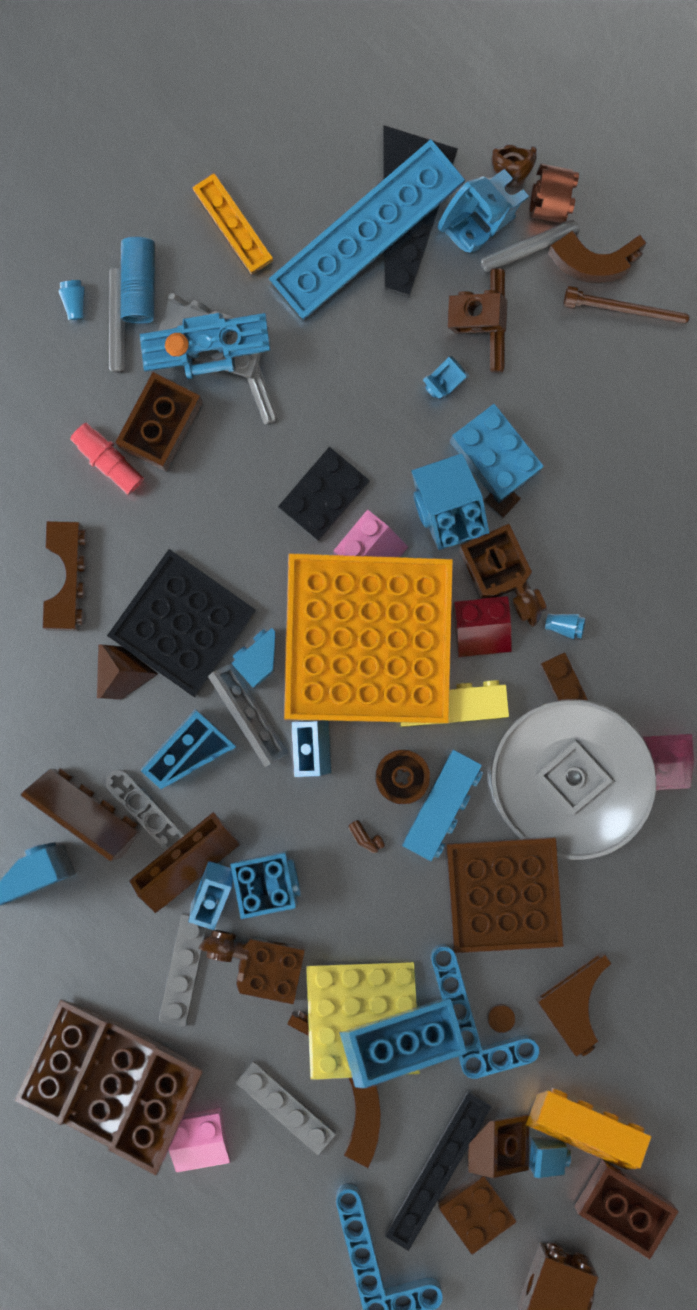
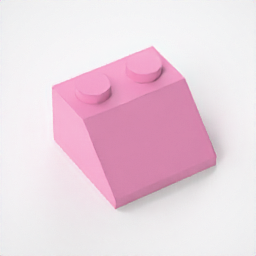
M367 509L333 552L334 555L401 557L408 549V546L389 526Z
M222 1108L184 1114L169 1148L176 1172L230 1163Z

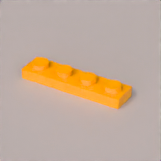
M215 173L192 187L194 193L251 276L273 262L272 256Z

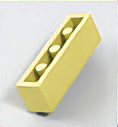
M499 680L483 682V687H473L472 683L456 684L457 689L449 690L448 723L509 717L506 685H499ZM400 722V727L434 725L445 723Z

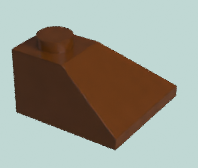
M523 1114L489 1121L469 1143L468 1172L497 1178L528 1171L530 1127L526 1126L529 1115Z

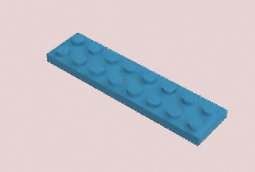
M430 139L269 278L270 282L304 321L464 184L465 179Z

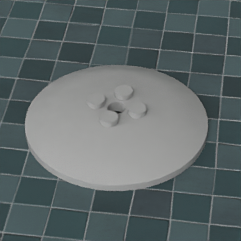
M564 699L548 702L533 708L521 716L508 729L495 753L492 767V787L495 801L502 817L520 839L556 837L557 858L584 860L609 854L625 845L638 833L647 820L653 806L656 792V771L651 752L645 740L627 719L614 710L598 703L578 699ZM572 770L580 772L582 781L579 783L570 782L567 777L568 772Z

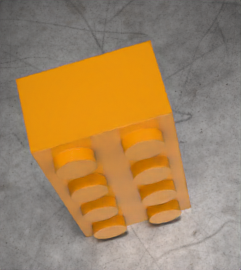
M557 1089L537 1094L526 1126L625 1170L641 1168L651 1139L650 1135L644 1133L645 1129L630 1122L628 1125L618 1122V1116L603 1111V1114L592 1110L594 1106L581 1100H578L577 1103L567 1099L568 1095Z

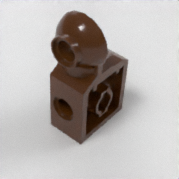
M506 524L488 534L460 545L459 553L480 598L501 597L514 591L516 597L512 598V601L521 621L527 620L531 627L536 626L542 612L547 610V606L539 589L532 590L527 581L532 571L510 524Z
M212 930V935L204 939L198 948L207 952V958L223 962H232V957L240 959L236 982L240 994L294 1005L305 947L251 936L247 942L237 941L236 934L221 930Z

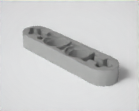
M115 770L109 773L106 778L108 790L165 851L170 848L167 845L170 840L165 834L161 838L157 834L165 830L168 824L172 827L167 830L170 835H179L180 839L184 836L180 828L127 772ZM114 776H124L123 784L127 789L131 785L135 787L134 790L127 793L124 799L121 797V794L125 793V791L121 787L114 788L112 786L115 783L113 780ZM134 794H140L144 798V805L138 810L133 809L129 802ZM154 813L159 814L163 819L162 826L158 829H152L148 825V818Z

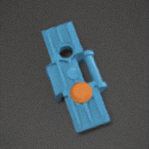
M221 313L183 319V325L177 326V328L140 334L145 372L184 366L187 379H193L194 375L225 370L235 372L234 357L271 351L265 313L232 319L223 318ZM234 331L237 332L238 339L234 344L229 345L227 344L226 333ZM218 350L226 358L225 360L195 365L192 362L193 358L199 357V352Z

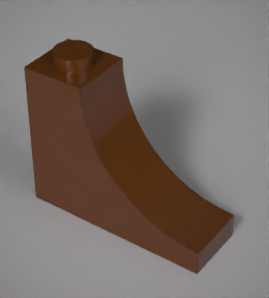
M602 952L536 998L538 1004L576 1057L580 1054L583 1057L595 1049L594 1044L598 1042L589 1019V999L596 980L611 965L609 959Z

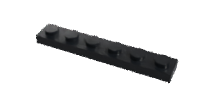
M467 1090L385 1233L386 1238L407 1251L410 1250L467 1151L469 1143L474 1139L490 1111L491 1104Z

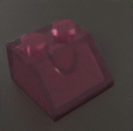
M692 734L643 737L655 765L656 790L691 788L694 767Z

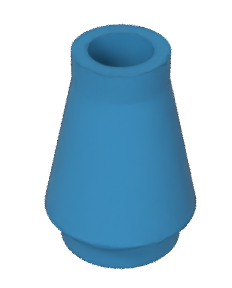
M81 280L61 282V289L58 291L66 309L68 320L84 319L85 287L82 286Z
M548 613L545 629L573 640L575 638L582 639L586 618L579 617L580 614Z

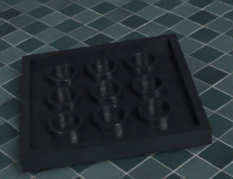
M168 549L107 636L195 698L209 679L208 676L217 668L257 610L178 554Z

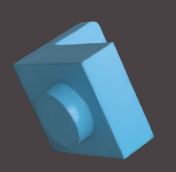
M449 356L431 375L426 376L423 381L426 383L425 388L434 398L443 399L448 397L470 375L453 356Z

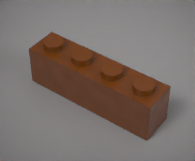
M213 812L131 878L129 882L137 896L156 914L203 875L208 861L220 862L236 849L240 843L231 830Z

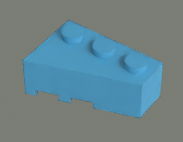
M195 708L141 767V772L160 789H163L204 764L213 761L220 755L236 748V745Z

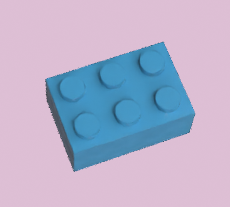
M495 404L491 405L453 434L450 439V444L458 454H463L468 467L487 491L494 496L498 504L540 473L544 467Z

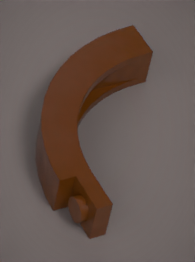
M300 1010L297 1014L293 1011L287 1025L309 1036L308 1013ZM349 1078L355 1099V1119L350 1138L344 1149V1156L369 1168L375 1154L380 1132L381 1111L377 1084L367 1088H357L354 1085L353 1078Z

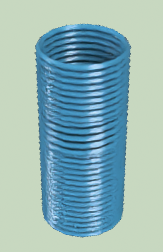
M127 237L121 241L120 318L129 323H149L155 319V242L146 237Z

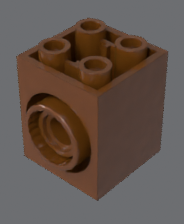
M539 1242L517 1304L518 1310H591L594 1300V1289L599 1277L589 1261V1257L579 1252H574L573 1255L563 1251V1247L552 1242H548L547 1245Z

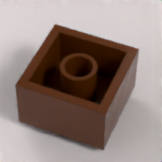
M474 1174L438 1200L439 1210L471 1255L517 1222L512 1210L486 1176Z

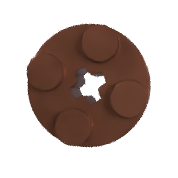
M541 163L536 175L541 176L540 180L533 183L529 212L532 213L530 217L557 223L566 222L568 214H572L574 210L575 198L571 196L573 188L577 187L579 172H575L573 169Z

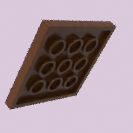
M556 837L447 843L454 953L564 947Z

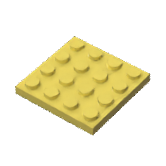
M414 962L306 966L311 1079L352 1078L339 1032L416 1008ZM420 1069L405 1075L420 1074Z

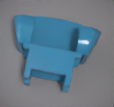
M505 169L491 179L482 176L470 180L453 197L443 213L437 228L441 233L445 232L461 250L475 252L485 245L489 236L492 238L500 229L516 218L515 213L521 203L528 199L529 195L524 190L514 195H510L505 191V187L513 180ZM476 211L491 228L488 233H485L470 216ZM466 234H471L473 239L468 238Z

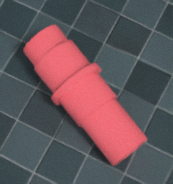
M87 422L82 424L72 434L70 440L90 460L89 464L96 466L127 495L136 490L143 482L144 477L125 460V457L114 447L115 444L112 441L108 442Z

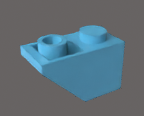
M265 628L253 638L255 643L248 649L244 646L233 655L235 661L231 664L254 689L274 672L277 634L273 628L268 631Z

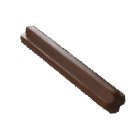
M500 268L492 269L490 273V290H497L505 297V270ZM490 332V371L501 373L505 369V332Z

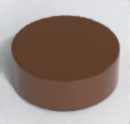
M498 1004L490 1009L487 1019L494 1031L505 1033L513 1028L515 1014L510 1007Z

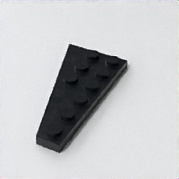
M383 125L384 179L430 139ZM433 141L453 165L458 148ZM440 204L384 251L386 291L410 298Z

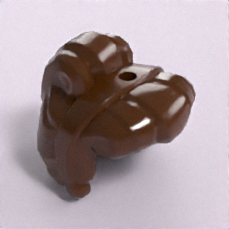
M505 145L503 148L493 149L491 164L496 174L505 169L513 178L506 187L518 188V186L524 184L526 177L530 174L536 163V147L531 146V149L517 148L515 145Z

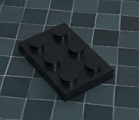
M329 446L279 504L278 508L319 542L369 484L370 480Z

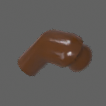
M359 820L352 822L348 826L356 842L369 852L379 853L378 850L385 847L381 836L376 835L371 839Z

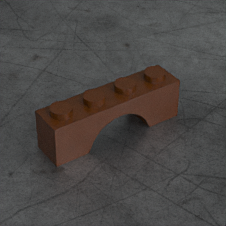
M46 521V549L57 554L62 559L66 569L65 583L60 592L43 602V629L47 631H79V625L84 623V610L80 609V598L85 596V583L81 582V572L86 570V557L82 556V545L87 543V531L83 529L79 522Z

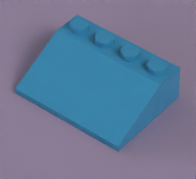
M53 842L37 845L25 850L26 856L18 859L0 880V906L75 875L76 872L65 845L57 846Z

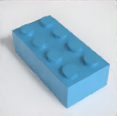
M440 999L339 1032L354 1085L357 1088H367L467 1053L451 999Z

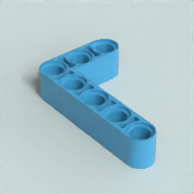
M441 944L434 947L431 952V962L441 998L451 999L453 1006L456 1004L465 1006V1014L456 1018L461 1032L470 1031L473 1034L471 1042L464 1044L467 1053L458 1056L464 1074L469 1078L476 1079L534 1062L538 1058L539 1047L535 1040L528 1035H520L481 1046L456 955L448 945ZM440 951H447L451 955L450 961L445 965L436 962V955ZM449 977L458 980V986L453 991H447L443 988L444 981ZM531 1043L533 1047L532 1052L529 1055H520L519 1047L521 1044ZM498 1050L505 1051L507 1055L506 1059L501 1063H496L492 1060L493 1054ZM470 1058H478L480 1066L476 1070H469L466 1068V1062Z
M352 1183L341 1185L336 1194V1205L363 1310H370L369 1307L373 1303L382 1304L383 1310L437 1309L442 1303L443 1296L441 1285L435 1278L425 1277L385 1288L361 1192ZM346 1193H351L356 1197V1201L352 1204H345L341 1197ZM353 1220H357L363 1224V1227L359 1231H352L349 1229L348 1224ZM359 1248H366L370 1254L366 1258H359L355 1252ZM367 1275H372L377 1281L375 1284L368 1286L362 1282V1279ZM432 1288L437 1291L436 1296L431 1299L425 1298L422 1295L426 1289ZM400 1296H407L410 1298V1302L405 1306H401L396 1303V1299Z

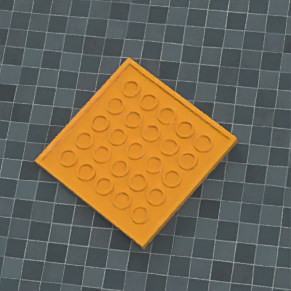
M288 554L284 719L448 723L453 559Z

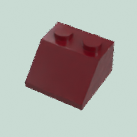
M508 596L455 601L453 603L458 658L512 652L511 616Z

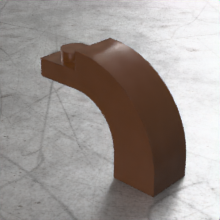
M571 231L552 244L548 254L554 263L570 277L586 283L602 284L615 281L627 275L631 268L630 264L643 255L642 251L646 241L639 235L613 253L598 254L588 250L575 233Z

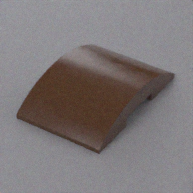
M60 999L14 1101L59 1125L65 1124L109 1147L108 1151L154 1175H158L204 1071L151 1038L103 1015Z

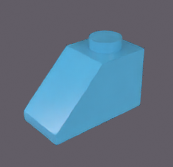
M531 1138L529 1167L534 1177L545 1178L565 1175V1167H570L571 1150H567V1145L558 1140Z

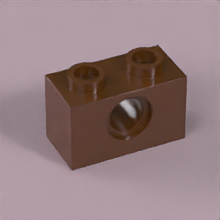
M485 290L483 294L461 291L458 292V295L449 296L448 328L455 334L506 332L508 300L497 290ZM482 306L481 313L477 316H473L474 310L477 307Z

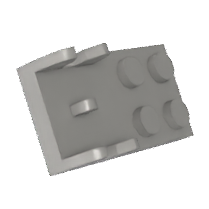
M171 293L168 296V304L158 331L177 328V326L183 325V319L215 313H221L225 319L238 317L209 309L206 305L196 300L189 303L178 295ZM230 331L226 333L227 344L231 345L237 341V332ZM218 350L199 352V357L192 360L199 363L225 360L226 358ZM262 352L234 357L235 372L231 373L253 379Z

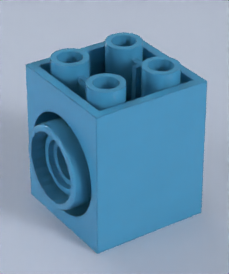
M462 453L411 470L416 492H413L415 505L425 528L429 527L438 551L490 533L482 494Z
M288 850L238 860L230 864L241 919L297 907V897L301 896L295 862L294 859H289Z

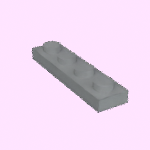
M230 663L211 673L208 678L263 765L267 767L288 754L234 666Z
M183 913L181 914L158 1022L185 1027L202 950L198 947L205 939L207 928L189 923V915Z
M253 1061L236 1081L239 1087L315 1154L319 1155L336 1135L333 1129L257 1062Z

